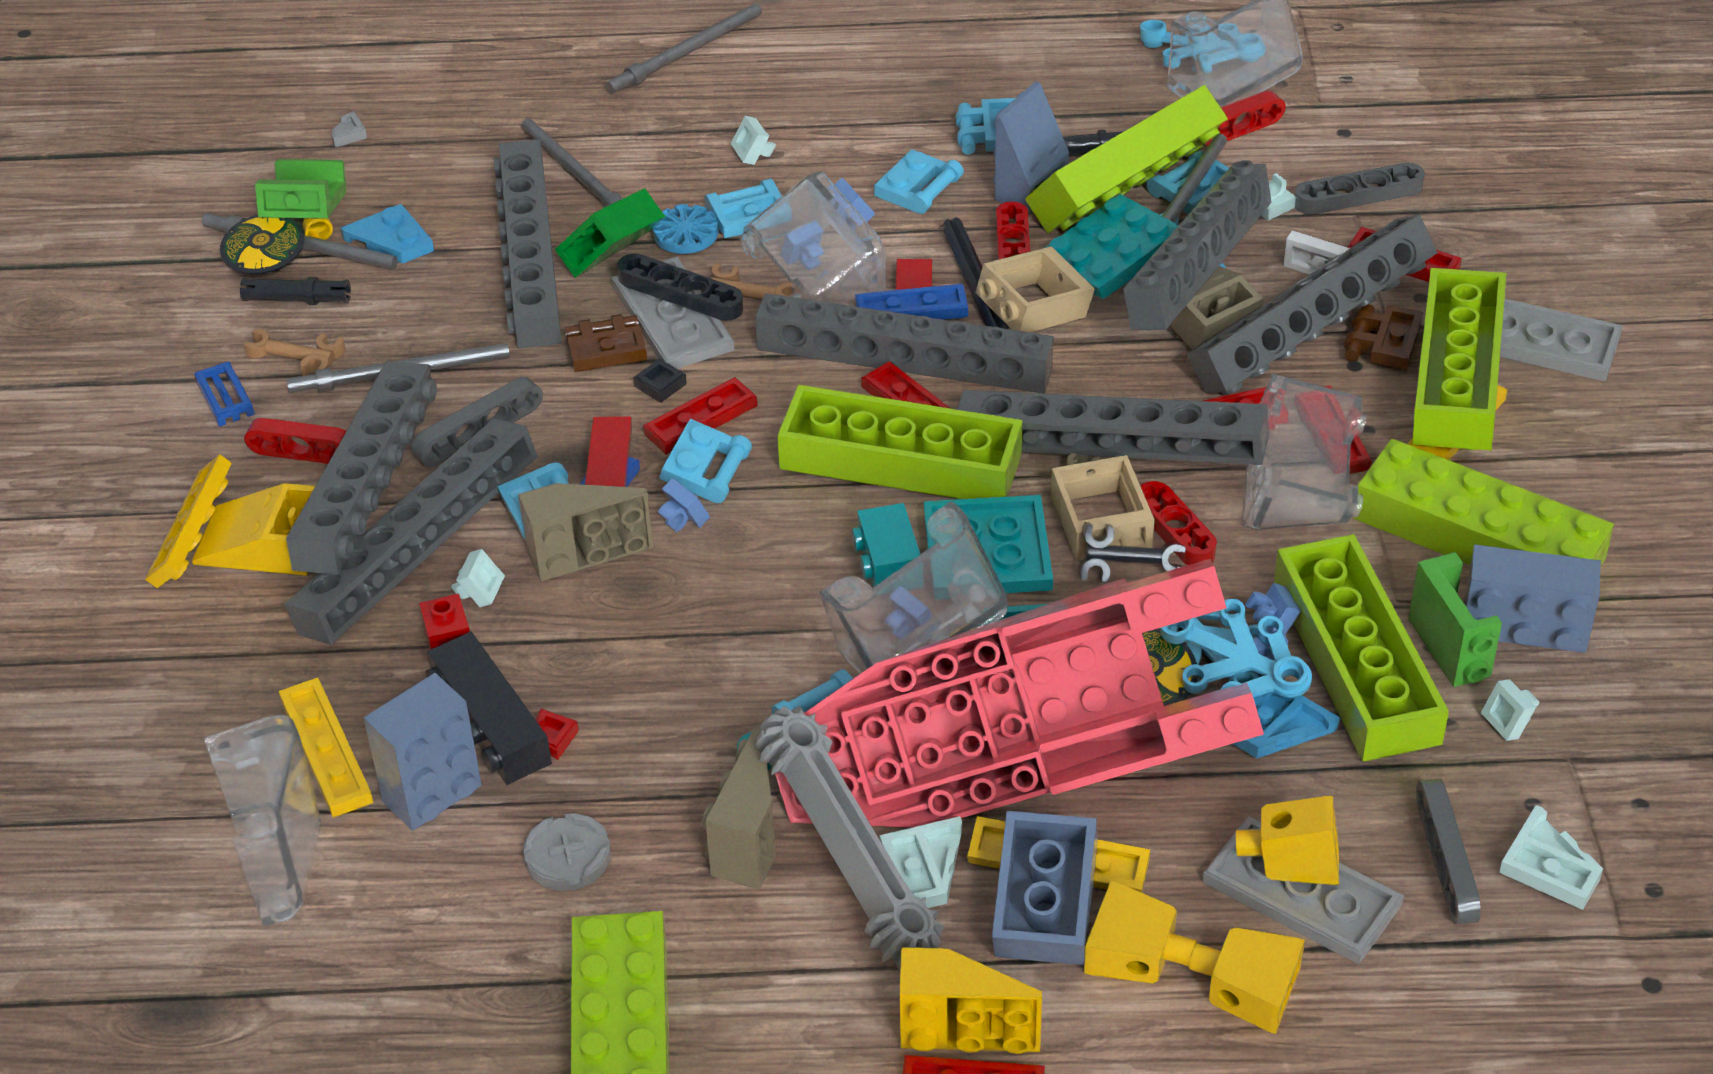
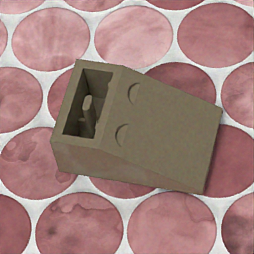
M1219 266L1170 326L1193 350L1262 306L1264 298L1241 274Z
M555 483L518 494L526 550L540 581L653 548L646 488Z
M756 724L748 740L743 739L740 742L736 753V763L731 772L726 771L723 774L719 786V795L715 803H709L704 811L702 828L706 829L707 833L705 856L709 857L711 876L760 890L776 858L768 769L767 763L759 762L762 751L755 747L761 725Z

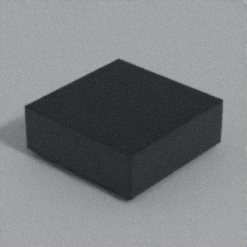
M660 358L633 377L635 388L660 403L687 384L685 373Z

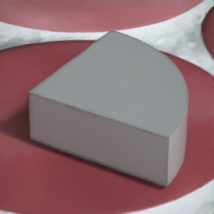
M355 111L342 116L341 122L332 129L335 148L367 138L366 129Z

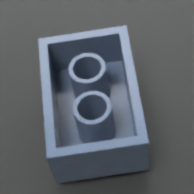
M1474 545L1463 603L1476 620L1495 615L1499 617L1502 621L1498 640L1500 642L1586 653L1600 597L1601 560Z
M433 673L364 717L382 802L412 831L424 823L435 819L442 811L459 800L470 796L477 788L482 786L467 703L436 673Z
M1007 811L992 932L995 957L1084 965L1098 842L1097 818Z

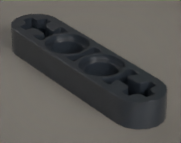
M641 254L625 255L617 263L619 282L625 287L719 320H733L743 313L742 292L734 286ZM662 279L673 280L666 284L657 283V281ZM692 290H702V291H704V292L701 293V294H695V295H692V294H688V293H687V292L692 291Z

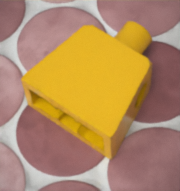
M1333 796L1266 804L1261 808V829L1236 830L1237 857L1263 856L1265 874L1270 880L1339 885V843Z
M1110 881L1085 946L1084 973L1093 976L1153 984L1159 981L1166 960L1189 966L1194 947L1198 941L1175 934L1177 910L1173 906L1118 882Z
M1235 927L1229 930L1222 950L1197 943L1190 959L1189 970L1211 976L1209 1001L1212 1005L1270 1033L1276 1034L1301 968L1305 940Z

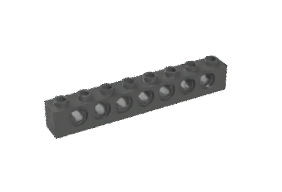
M540 139L499 143L500 157L494 158L496 178H498L495 179L499 221H503L499 222L501 243H506L501 244L503 265H509L503 266L505 288L511 287V289H505L507 311H513L507 313L509 335L516 334L518 349L562 344Z
M1249 160L1233 163L1124 287L1131 330H1166L1269 207L1272 201L1266 164H1253Z
M1421 215L1395 219L1188 352L1187 356L1205 393L1221 392L1222 395H1228L1236 392L1243 387L1242 381L1246 378L1259 376L1270 369L1269 363L1275 359L1281 360L1294 354L1297 351L1296 345L1320 337L1323 334L1322 328L1325 326L1335 325L1346 320L1350 316L1348 311L1354 307L1361 308L1372 303L1376 299L1374 294L1380 290L1387 291L1401 283L1400 277L1403 275L1413 274L1427 266L1425 261L1437 254V251Z
M765 293L755 316L757 350L872 368H878L890 361L904 373L1042 394L1046 392L1053 369L1054 336L1034 332L1009 330Z
M385 362L286 538L292 571L339 575L345 561L352 557L354 544L359 535L364 534L371 512L377 510L379 497L383 490L389 487L391 475L395 467L400 466L405 448L413 442L414 432L418 424L424 421L429 403L433 402L436 398L437 385L436 381L431 379L429 364Z
M963 390L957 410L1022 420V452L1074 453L1077 455L1106 457L1127 455L1128 458L1262 465L1269 437L1267 404Z
M493 418L357 539L354 544L352 557L345 561L339 575L318 573L284 603L298 635L332 645L498 494L497 486L513 480L538 457L527 427Z

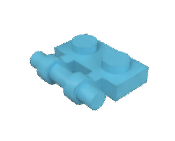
M1015 98L981 99V107L971 108V105L968 103H962L958 106L955 118L956 125L960 130L957 133V139L964 154L970 155L974 153L977 143H985L986 151H994L996 145L995 117L1001 109L1007 107Z

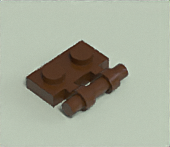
M1370 304L1361 307L1354 314L1351 322L1353 331L1348 333L1344 343L1346 349L1345 358L1349 361H1357L1360 354L1366 351L1371 352V363L1407 370L1422 324L1423 312L1387 305L1384 314L1375 312L1374 307ZM1372 330H1373V331H1378L1377 335H1376V334H1371L1370 332H1371Z
M622 314L611 315L609 320L590 323V319L578 321L579 325L565 327L574 372L647 360L646 346L637 315L623 317Z

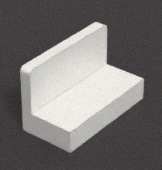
M1292 230L1286 238L1284 267L1310 275L1350 248Z

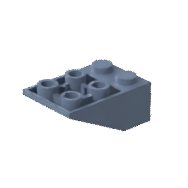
M1037 81L1025 91L1019 93L1017 98L1007 107L1001 109L994 120V127L996 129V145L994 147L995 174L993 178L995 200L1001 203L1009 201L1022 203L1027 207L1028 215L1033 211L1025 198L1054 172L1069 164L1068 148L1041 83Z

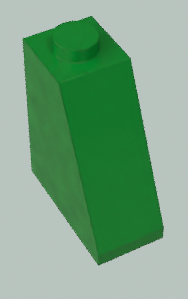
M643 188L593 213L554 250L574 278H577L647 234L665 215L648 191Z

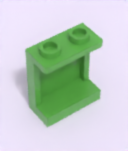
M277 159L275 162L276 180L258 179L255 183L258 217L328 218L347 193L343 160Z
M1456 552L1418 562L1408 618L1453 687L1477 683L1492 675L1502 621L1497 615L1480 620L1474 619L1458 596L1463 562Z

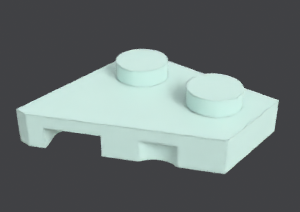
M1536 805L1502 860L1499 873L1583 910L1601 879L1603 868L1589 854L1581 851L1577 842L1566 831L1559 833L1546 820L1547 812L1542 807Z
M961 817L879 835V840L914 898L919 900L926 897V906L928 908L947 904L962 835Z

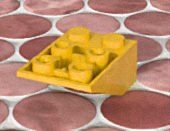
M283 483L216 505V509L210 518L192 559L193 565L307 576L308 572L292 571L286 538L315 486Z
M902 947L900 972L901 1048L918 1051H931L933 1049L961 1050L968 1053L980 1050L1008 1051L1014 1054L1040 1052L1042 991L950 949Z

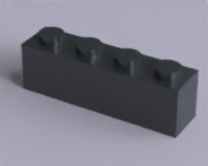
M472 631L427 651L430 669L426 670V677L436 673L466 701L474 745L478 744L482 749L483 761L491 773L497 771L505 784L509 785L552 764L548 736Z

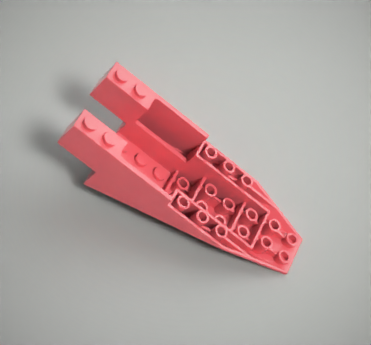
M1211 559L1127 583L1126 578L876 662L804 712V715L807 716L816 713V723L828 726L825 736L833 741L828 755L870 825L913 828L959 816L964 818L1047 793L1052 795L1264 735L1253 695L1247 682L1166 706L1162 702L1142 633L1227 608ZM780 771L775 773L790 823L813 824L785 775Z

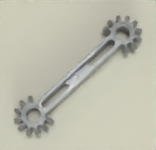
M800 705L792 710L783 706L776 710L774 714H771L770 717H766L760 726L759 735L755 743V747L762 751L759 762L771 764V775L779 771L785 775L870 919L864 930L867 935L873 938L869 949H879L883 953L882 962L893 959L899 970L901 969L902 947L939 948L941 943L940 936L944 929L942 924L935 921L939 910H929L926 906V897L916 900L828 755L833 743L830 738L825 736L828 726L816 723V713L809 716L804 715Z

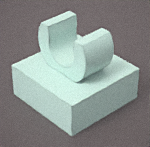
M749 116L744 117L731 142L732 147L742 162L755 165L759 155L770 157L776 146L775 143L767 141L770 135L765 132L759 121Z
M1277 173L1273 174V180L1269 181L1272 203L1261 215L1267 221L1295 208L1296 197L1286 190V180Z
M482 549L469 553L462 569L458 572L459 575L456 579L458 583L452 584L451 588L456 594L459 593L461 599L471 597L479 607L492 604L505 575Z
M1510 679L1498 681L1481 714L1506 741L1519 739L1525 726L1530 721L1536 706L1540 702L1529 690L1520 691Z

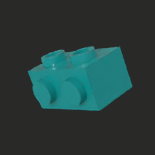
M904 503L858 510V527L852 528L853 545L855 551H862L863 553L860 556L862 575L864 579H871L875 594L891 592L898 585H901L904 589L922 586V557Z

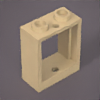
M1051 246L984 263L975 293L1012 330L1034 332L1085 318L1095 288ZM1037 283L1050 297L1027 302L1015 289Z
M1127 455L1052 468L1051 498L1076 561L1085 558L1087 542L1082 535V527L1085 522H1090L1093 525L1092 537L1096 539L1103 536L1105 523L1111 524L1115 533L1114 539L1109 545L1152 548L1154 518ZM1119 491L1127 513L1078 521L1071 503L1072 499Z

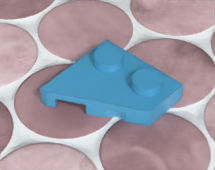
M402 204L386 208L379 213L341 227L344 241L351 243L354 239L366 243L368 250L397 256L398 262L402 264L434 251L432 239Z
M1275 691L1253 697L1264 735L1236 742L1233 745L1257 759L1335 732L1338 729L1340 717L1303 695L1289 698L1281 696Z

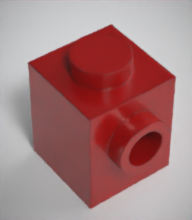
M459 593L419 603L424 631L430 650L470 632Z

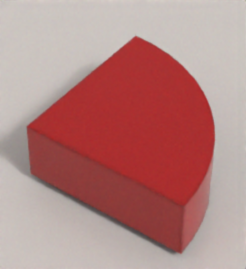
M541 708L536 721L548 736L551 757L559 760L579 731L578 721Z

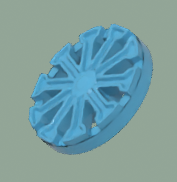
M680 204L674 206V209H665L662 211L665 217L653 227V238L657 245L666 251L679 254L695 253L704 250L715 242L719 234L715 214L712 211L708 212L706 207L695 204L693 207H688V204Z

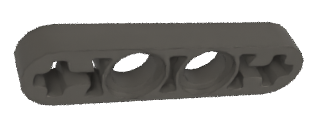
M1400 163L1305 181L1296 186L1294 195L1296 197L1295 209L1303 214L1310 215L1413 196L1422 191L1425 172L1417 164ZM1368 184H1379L1383 187H1373ZM1336 190H1346L1351 193H1339Z
M528 377L517 378L422 430L414 438L411 451L427 467L439 465L453 455L493 418L514 423L535 411L541 404L543 391ZM499 406L497 413L487 420L490 412ZM468 423V427L464 431V433L456 437V434L459 431V429L463 425Z
M1442 779L1419 780L1416 786L1417 807L1451 920L1454 925L1477 923L1480 920L1481 914L1479 893L1445 784Z

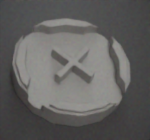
M568 813L564 814L565 818L554 820L552 816L542 820L529 832L524 842V862L533 880L549 889L568 891L588 886L605 873L611 861V845L603 825L592 817Z

